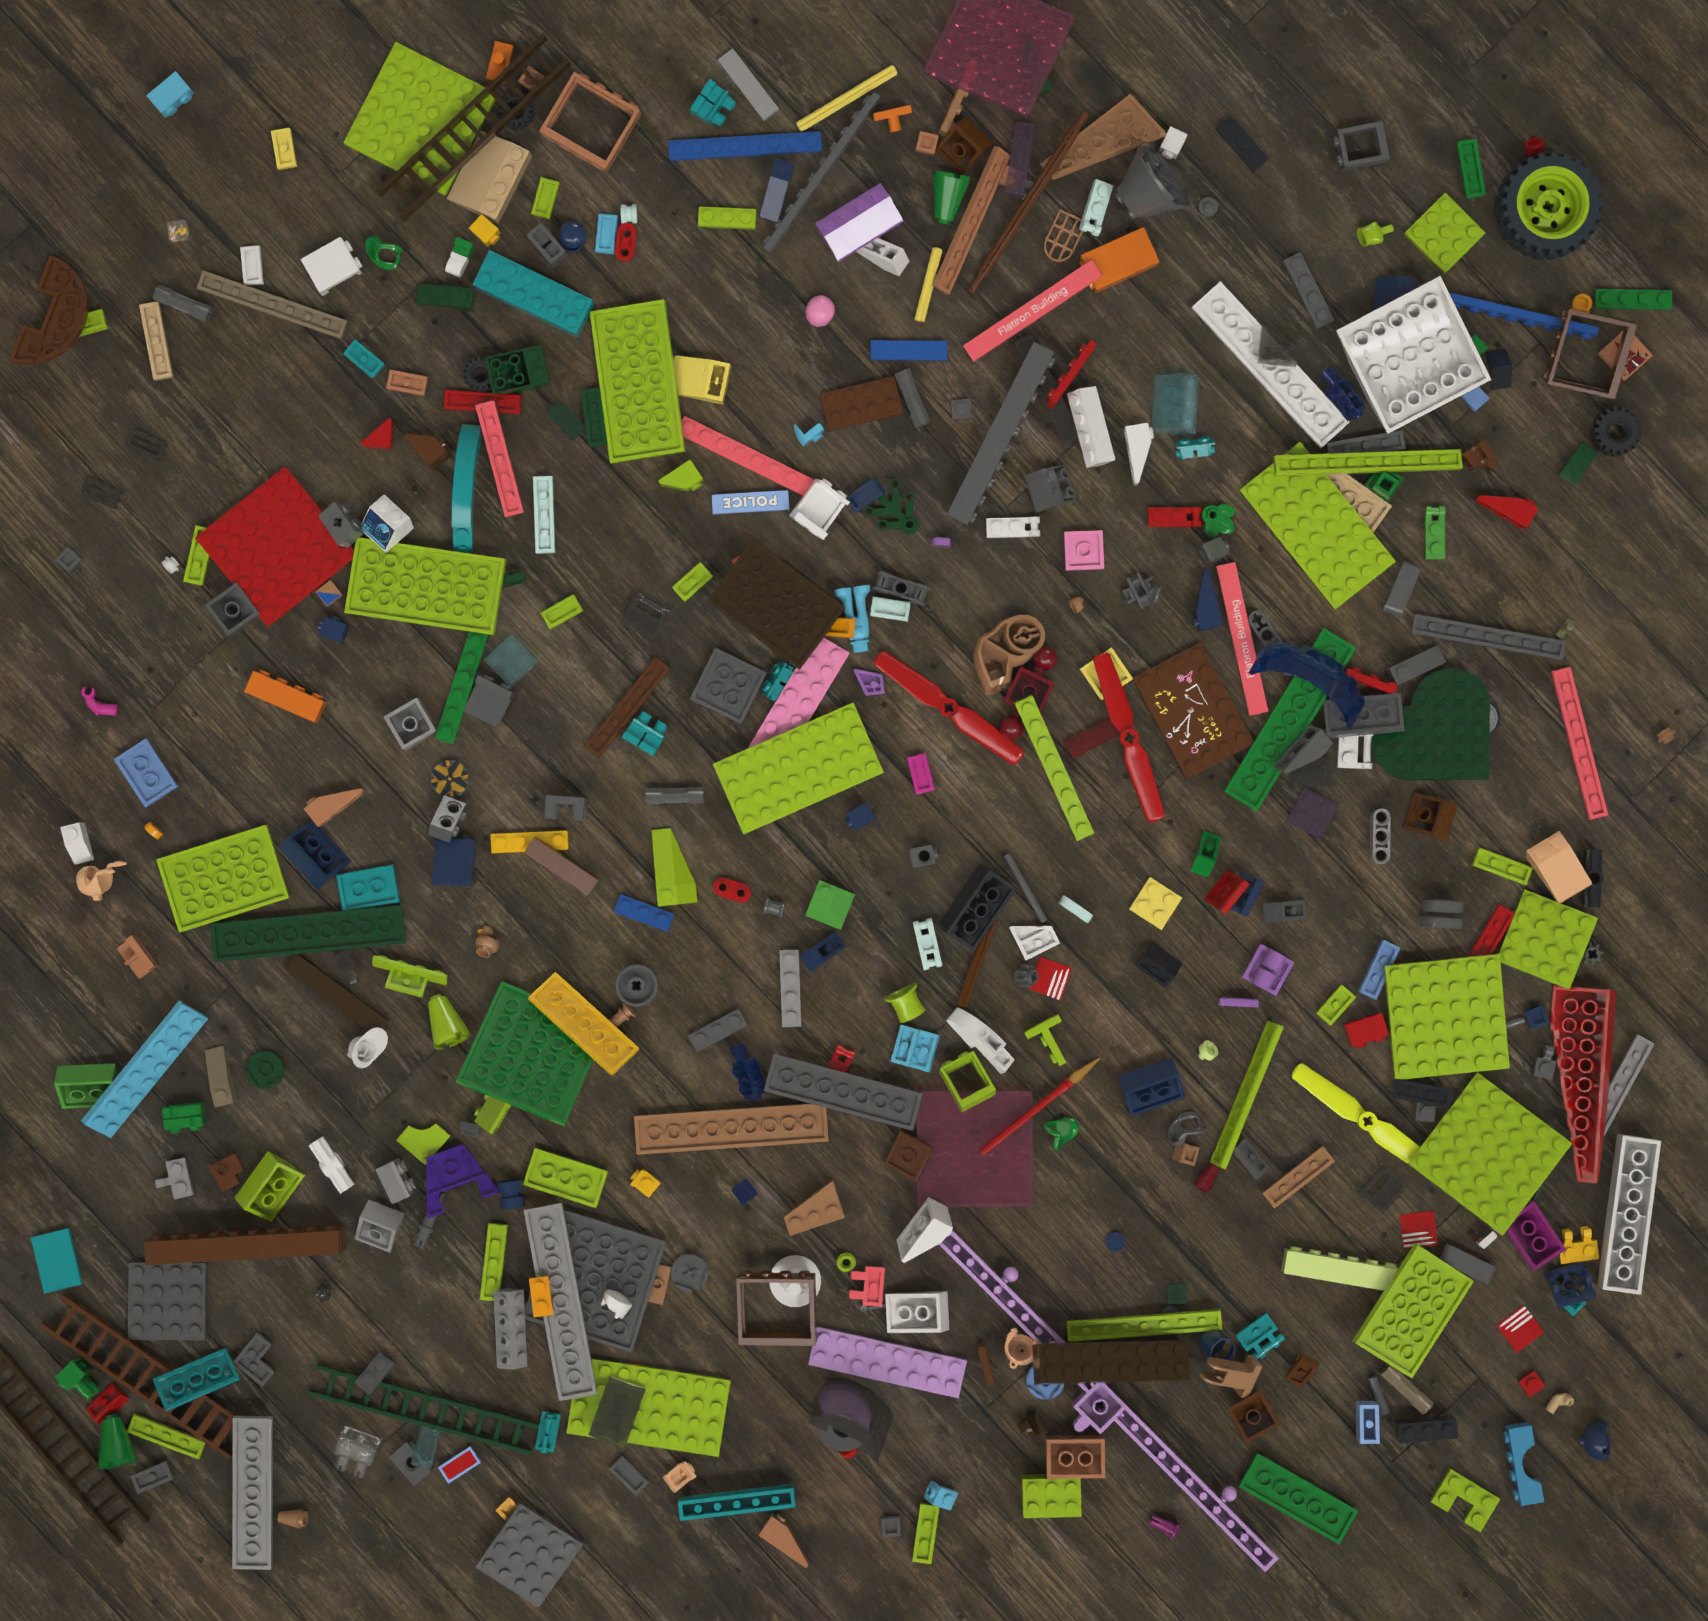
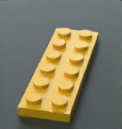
M556 972L528 998L532 1004L611 1076L639 1051L638 1046Z

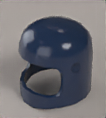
M577 221L565 222L559 230V243L561 247L568 253H576L584 248L587 239L584 226ZM564 246H566V247H568V248H577V247H579V248H578L577 250H569V249L565 248Z
M1210 1330L1202 1335L1200 1348L1207 1357L1216 1358L1215 1354L1223 1348L1225 1340L1230 1341L1231 1348L1223 1359L1230 1360L1235 1354L1234 1343L1223 1332Z

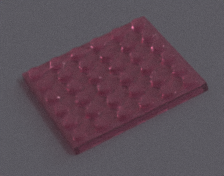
M958 0L924 69V75L1029 118L1076 20V16L1038 0Z
M918 1091L923 1093L917 1114V1138L935 1149L919 1182H917V1207H921L928 1197L947 1207H1033V1117L984 1156L979 1151L980 1148L1033 1107L1032 1091H996V1094L962 1113L950 1091ZM977 1091L957 1092L961 1099H964Z

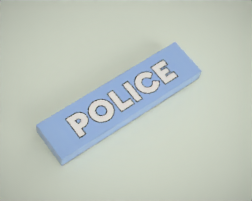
M788 490L712 495L713 515L789 510Z

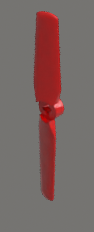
M881 651L876 656L874 665L924 705L937 708L942 716L951 718L961 732L1012 765L1017 764L1021 760L1024 750L1012 740L1005 738L998 729L975 711L958 706L955 700L945 696L938 685L888 652ZM952 703L954 711L946 713L944 711V704Z
M1109 653L1098 654L1093 658L1110 720L1119 731V740L1124 745V763L1146 820L1148 822L1159 821L1164 818L1165 814L1148 755L1138 743L1139 735L1133 729V712L1111 655ZM1128 732L1130 735H1134L1131 743L1124 741Z

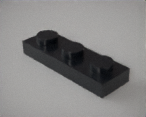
M1232 116L1216 128V131L1252 172H1255L1268 160V157Z
M1395 1079L1391 1098L1449 1109L1452 1090Z

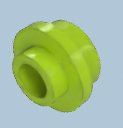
M842 1253L838 1256L837 1266L841 1271L850 1272L854 1269L856 1259L851 1253ZM849 1259L850 1264L844 1265L843 1260Z

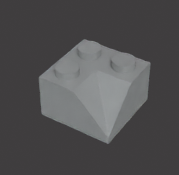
M415 698L384 716L404 751L421 743L436 732L432 719L420 698Z

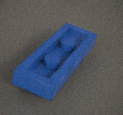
M620 894L614 910L617 914L666 932L669 931L675 915Z

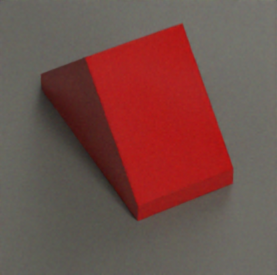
M388 418L365 438L361 444L366 449L393 450L395 423Z

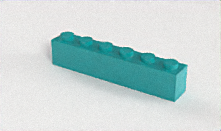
M794 1483L683 1496L678 1499L680 1521L796 1507Z

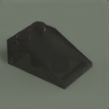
M609 1376L588 1435L625 1448L646 1389Z

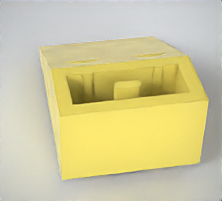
M675 356L674 368L678 396L723 405L731 365L709 359Z

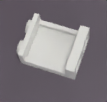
M341 237L301 259L322 296L329 293L328 290L353 275L362 274L360 270L362 265L357 257L353 258L350 253L353 251L348 240L344 242Z
M824 478L822 480H814L789 515L822 540L828 535L826 530L844 505L848 506L850 503L846 500L847 495L840 490H837V492L831 488L832 484Z

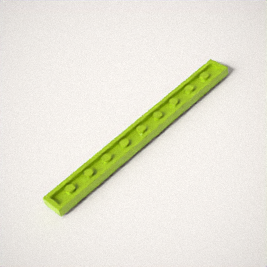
M1461 449L1275 455L1273 457L1275 476L1461 470L1463 468Z

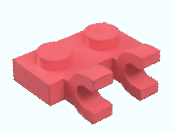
M865 1266V1272L852 1270L850 1278L864 1280L863 1291L849 1289V1298L862 1299V1305L882 1307L885 1268Z

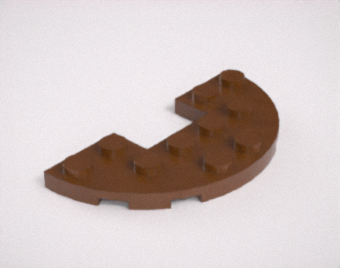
M49 257L37 287L39 293L53 297L41 330L22 326L9 359L12 363L35 365L53 360L66 352L77 341L85 327L89 304L84 284L69 265L56 257Z

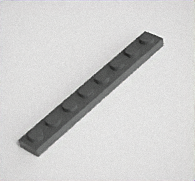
M1418 614L1413 615L1410 632L1416 635L1556 660H1563L1566 641Z

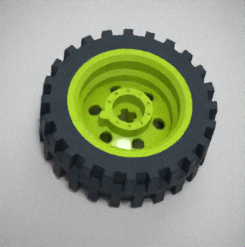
M1551 151L1544 155V152L1538 153L1536 156H1530L1518 164L1503 179L1504 182L1497 190L1499 195L1494 201V204L1497 205L1494 217H1499L1500 222L1497 224L1498 230L1503 229L1505 235L1502 238L1505 242L1509 239L1513 243L1512 249L1517 250L1519 248L1523 251V256L1534 255L1536 260H1541L1542 258L1553 260L1556 257L1562 258L1575 251L1596 232L1598 228L1596 225L1603 216L1600 214V210L1604 207V201H1600L1599 198L1603 191L1602 188L1597 189L1596 183L1599 181L1597 176L1592 178L1588 173L1592 169L1589 166L1583 168L1580 165L1582 160L1579 158L1571 160L1569 159L1570 154L1563 153L1559 156L1557 151ZM1540 185H1544V186H1545V190H1544V191H1540V189H1539V186H1540ZM1559 189H1562L1564 191L1563 196L1561 193L1558 192ZM1527 199H1528V200L1530 201V203L1532 204L1531 206H1529V205L1526 204V200H1527ZM1565 207L1569 208V214L1564 213ZM1533 217L1538 218L1537 224L1532 223ZM1551 222L1557 227L1553 229L1551 227Z

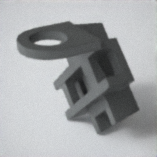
M1137 573L1135 576L1126 579L1129 588L1122 592L1128 604L1136 601L1139 608L1143 609L1150 604H1156L1162 586H1155L1152 580L1154 579L1153 576L1143 580L1140 573Z

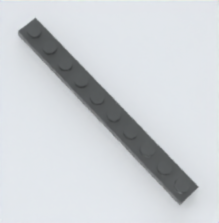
M873 92L871 96L867 95L862 103L863 108L861 111L857 110L851 118L853 121L849 127L846 126L842 130L839 142L835 141L829 149L831 152L827 158L824 157L820 161L817 173L813 172L807 180L809 183L805 189L802 188L796 196L798 200L794 205H789L785 211L787 215L783 221L780 219L774 227L776 231L773 235L767 236L763 245H765L764 252L771 256L878 105L880 96L877 93Z

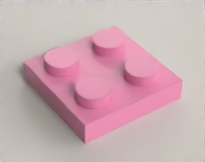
M1103 530L1064 532L1065 571L1104 569Z

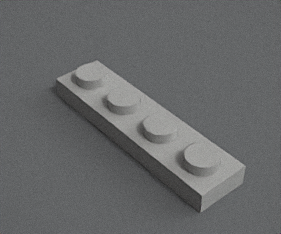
M779 950L782 1027H801L799 950Z

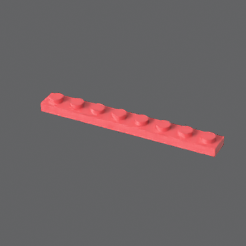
M686 416L682 419L684 438L789 490L804 496L814 482V479Z

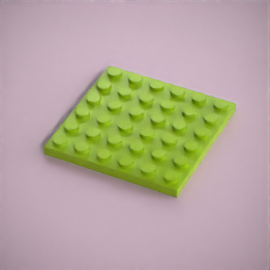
M395 42L343 144L398 171L486 87ZM490 94L481 105L489 113L496 100ZM477 107L467 116L468 120L480 131L486 117ZM462 121L453 131L471 149L477 135ZM449 134L439 142L456 161L466 154ZM434 148L425 155L442 174L451 168L448 162ZM420 161L412 168L429 188L437 181ZM458 172L437 192L447 196Z
M1500 954L1384 965L1394 1079L1402 1080L1510 1068Z
M1477 1072L1409 1161L1408 1165L1503 1236L1572 1143Z

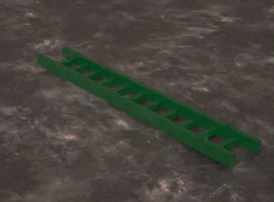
M316 1364L315 1369L332 1374L327 1393L309 1390L308 1395L524 1454H532V1449L517 1446V1442L521 1439L522 1425L538 1429L539 1423L385 1381L378 1385L387 1388L382 1409L369 1405L371 1395L367 1393L363 1404L350 1400L355 1380L359 1378V1374L322 1364ZM337 1375L350 1378L345 1399L332 1395ZM392 1390L406 1393L401 1414L387 1410ZM411 1395L424 1398L419 1419L406 1415ZM429 1400L443 1403L438 1424L424 1420ZM448 1405L461 1408L456 1429L443 1425ZM466 1410L480 1413L475 1434L461 1430ZM485 1415L499 1418L493 1439L480 1436ZM503 1420L517 1423L512 1444L498 1440Z

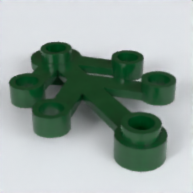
M871 478L863 479L861 481L860 487L869 480H871ZM892 479L889 483L892 502L882 495L877 500L885 508L867 506L863 509V515L866 518H872L873 516H895L899 520L898 522H887L881 519L877 522V529L882 532L888 529H901L903 533L912 535L919 528V522L913 516L915 496L912 492L904 494L903 500L906 503V515H904L899 510L901 482L898 479ZM892 482H898L899 486L897 488H893L891 485ZM906 495H911L913 499L907 501L905 497ZM867 509L872 510V514L870 516L865 514V511ZM909 521L912 522L913 527L907 528L906 523ZM884 522L886 527L881 529L879 523Z

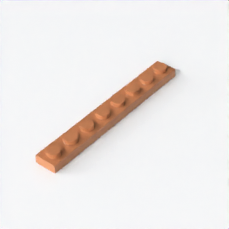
M994 146L932 285L944 294L950 295L1011 157L1000 147Z

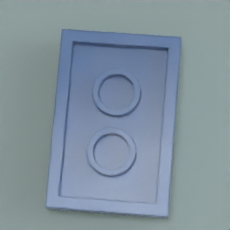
M147 738L114 759L146 808L179 787Z

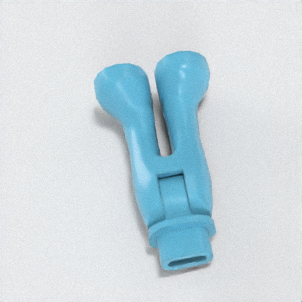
M870 585L853 587L857 617L854 616L851 588L834 590L835 596L841 600L842 605L845 607V618L856 619L854 639L849 638L854 653L869 651L867 643L870 642L867 639L869 638V622L865 598L870 592Z

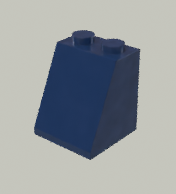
M461 835L460 839L452 838L449 843L436 838L431 884L475 886L477 840H472V836Z

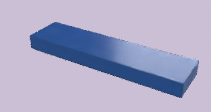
M871 340V360L947 361V341Z

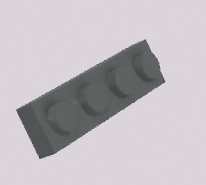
M1301 252L1283 260V264L1315 329L1317 330L1332 323L1334 318Z
M1403 430L1326 443L1328 454L1394 452L1406 449Z

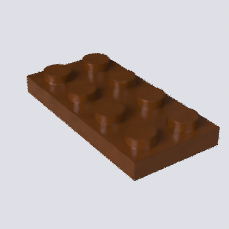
M894 376L820 394L829 432L903 414Z

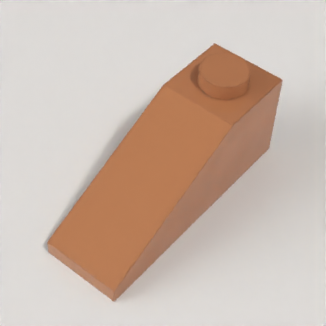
M360 788L318 798L313 797L306 803L307 807L304 810L317 827H322L366 793V791Z
M772 1512L760 1529L759 1536L807 1568L809 1561L789 1524L786 1522L787 1519L779 1513L775 1515Z

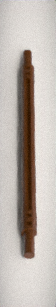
M1082 111L1074 125L1070 126L977 271L978 275L968 289L970 293L974 294L983 279L988 277L1080 133V128L1089 116L1087 112Z

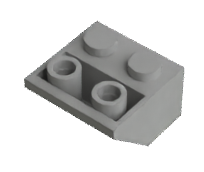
M397 1158L375 1169L392 1204L415 1193L416 1185L413 1179L408 1177L406 1173L408 1169L403 1160L400 1161Z

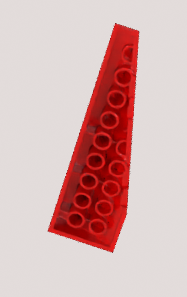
M1553 985L1550 1024L1554 1035L1553 1042L1557 1053V1065L1560 1070V1082L1564 1106L1567 1111V1123L1570 1128L1571 1146H1573L1574 1151L1573 1158L1577 1181L1598 1183L1610 1083L1616 990L1570 987L1568 990L1561 986Z

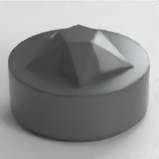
M1211 197L1202 199L1198 206L1199 213L1206 218L1214 216L1218 210L1216 200Z

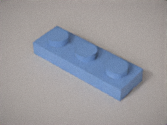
M1381 939L1358 992L1377 1000L1385 982L1384 965L1394 963L1400 947Z

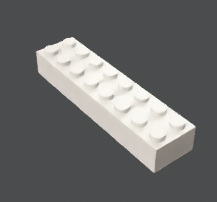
M1617 1134L1597 1287L1603 1290L1641 1295L1661 1147L1660 1140Z

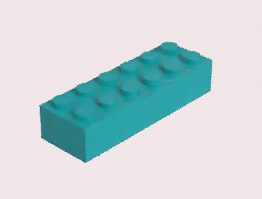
M490 250L473 282L475 289L576 338H579L595 305L592 299Z

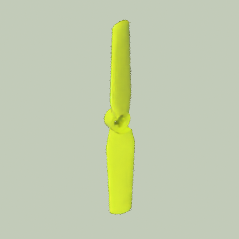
M1300 1063L1295 1067L1292 1078L1342 1118L1357 1122L1361 1129L1369 1132L1377 1144L1407 1164L1419 1150L1420 1146L1395 1126L1377 1120L1374 1113L1364 1111L1353 1096L1305 1064ZM1370 1116V1121L1372 1123L1370 1125L1366 1124L1364 1126L1365 1121L1363 1120V1118H1368Z

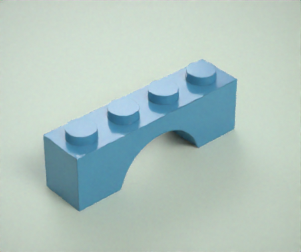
M1528 1422L1506 1425L1503 1438L1504 1442L1508 1443L1509 1451H1506L1508 1462H1511L1512 1470H1509V1475L1515 1485V1489H1512L1514 1500L1521 1506L1544 1502L1541 1482L1528 1477L1524 1472L1522 1464L1526 1451L1535 1445L1532 1425Z

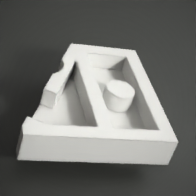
M1052 926L1009 927L1025 960L1060 944Z

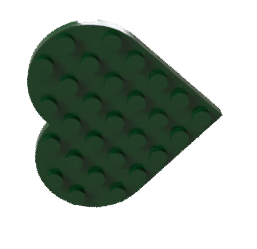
M1449 668L1430 674L1416 688L1412 698V705L1402 706L1405 731L1373 734L1372 749L1377 763L1389 775L1397 779L1408 781L1489 780L1490 699L1482 681L1468 671Z

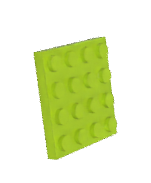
M1524 890L1500 949V962L1569 990L1598 918Z

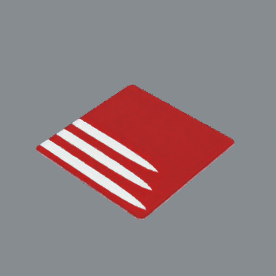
M1039 957L1035 968L1038 972V981L1032 984V988L1029 989L1061 1000L1072 968Z
M1434 1211L1400 1215L1404 1249H1411L1414 1243L1420 1247L1438 1245Z
M1524 1305L1497 1324L1498 1329L1516 1353L1544 1333Z

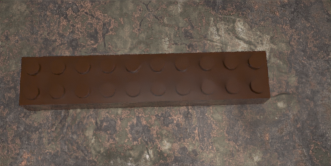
M339 1223L327 1224V1226L321 1228L320 1224L308 1225L304 1229H301L300 1225L289 1226L285 1230H281V1227H270L266 1231H262V1228H251L247 1232H243V1229H233L227 1233H224V1230H215L208 1234H205V1231H196L189 1235H185V1232H178L166 1237V1233L154 1234V1236H151L149 1240L144 1242L145 1265L340 1254L346 1249L345 1226H339Z

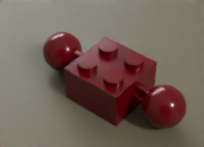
M1043 646L1034 654L1035 668L1033 672L1020 666L1003 700V703L1015 708L1012 715L1006 716L1000 723V732L1007 739H1017L1024 731V724L1014 702L1032 695L1041 713L1055 685L1054 682L1043 677L1045 671L1054 668L1058 661L1057 653L1051 647Z

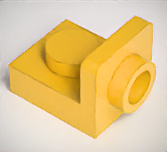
M644 1168L641 1171L637 1169L630 1178L633 1180L630 1185L636 1187L648 1198L661 1183Z

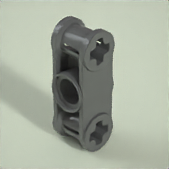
M878 570V578L875 586L872 587L873 590L925 606L924 600L927 592L931 589L930 587ZM905 584L907 586L906 591L898 593L896 591L897 585Z

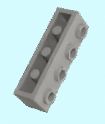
M506 1288L494 1291L497 1368L514 1370L527 1367L524 1289Z

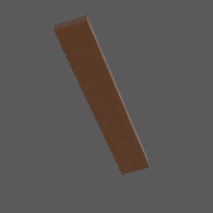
M655 657L584 747L600 759L671 668Z

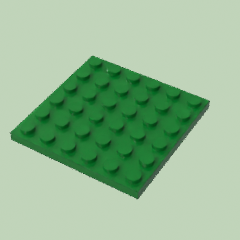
M501 981L456 1079V1083L565 1126L593 1062V1058L528 1000L532 993Z

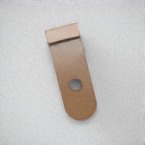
M1248 1355L1244 1363L1209 1357L1207 1364L1214 1368L1215 1371L1214 1373L1202 1371L1200 1377L1213 1385L1234 1388L1241 1398L1246 1399L1249 1397L1263 1366L1252 1355Z

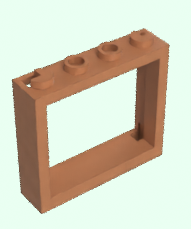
M573 72L539 132L542 137L607 174L639 120L641 112L639 107L633 102L629 101L627 103L622 100L623 97L618 93L612 92L611 94L606 91L604 85L598 82L594 84L589 81L590 78L585 74ZM577 85L632 116L606 161L552 130Z

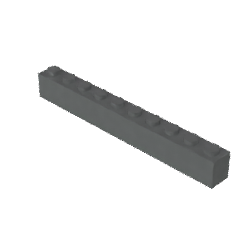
M1033 342L947 516L967 526L969 523H974L978 515L975 512L978 506L982 507L987 497L984 495L987 488L991 489L995 479L993 476L995 472H999L1004 464L1001 461L1004 454L1008 455L1013 446L1010 444L1013 436L1017 438L1021 427H1019L1021 420H1026L1030 412L1027 409L1029 404L1035 402L1039 394L1036 392L1039 385L1043 386L1047 379V375H1045L1047 369H1051L1056 361L1053 351Z

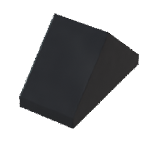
M1506 350L1486 352L1488 372L1491 378V390L1510 388L1512 363Z

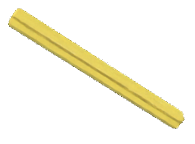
M890 65L797 121L798 129L803 132L896 76L897 71L895 67Z

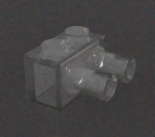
M345 1426L334 1454L339 1455L335 1468L339 1470L342 1464L340 1471H346L349 1459L357 1461L353 1475L357 1476L360 1471L358 1477H364L367 1466H371L377 1455L381 1438Z

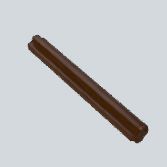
M997 918L976 948L957 1001V1005L961 1007H967L994 932Z

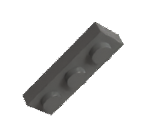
M738 1008L689 1034L688 1037L696 1052H699L748 1026Z

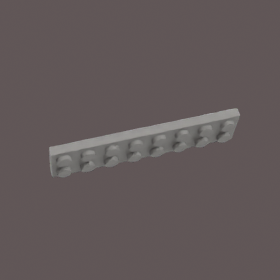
M234 1416L232 1569L271 1570L273 1558V1416Z

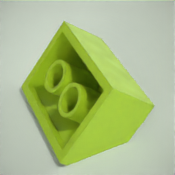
M485 1095L484 1099L486 1102L483 1107L479 1106L474 1116L477 1118L474 1122L488 1133L494 1134L511 1105Z
M267 1151L234 1199L244 1210L272 1222L305 1175L283 1158Z

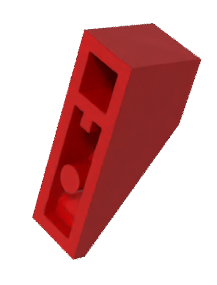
M1479 495L1474 499L1476 503L1522 530L1529 526L1539 509L1532 500L1527 498L1524 500L1522 498Z

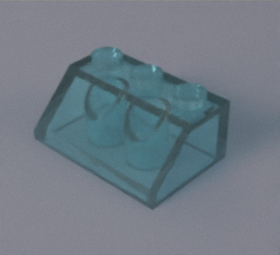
M1187 373L1155 376L1152 412L1153 433L1173 435L1196 434L1198 376Z

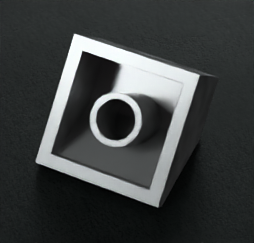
M237 583L205 604V609L228 639L244 629L259 615V612Z

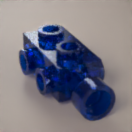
M1331 366L1320 375L1330 385L1325 392L1329 400L1335 404L1347 421L1353 417L1357 420L1365 414L1363 411L1366 408L1364 401L1360 396H1357L1349 381H1346L1344 377L1338 378L1335 374L1336 370Z
M744 1043L729 1048L732 1056L734 1055L736 1062L732 1064V1073L738 1079L740 1094L744 1096L745 1100L750 1099L751 1102L761 1099V1094L766 1093L764 1091L765 1081L755 1056L747 1058Z

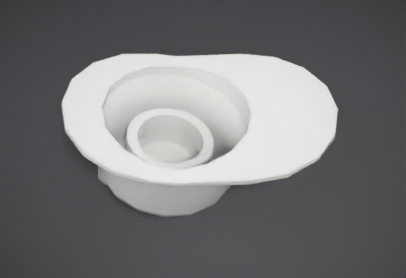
M376 1027L367 1031L363 1036L354 1038L349 1044L347 1056L353 1060L354 1065L358 1068L368 1067L386 1048L388 1043L387 1033L382 1028Z

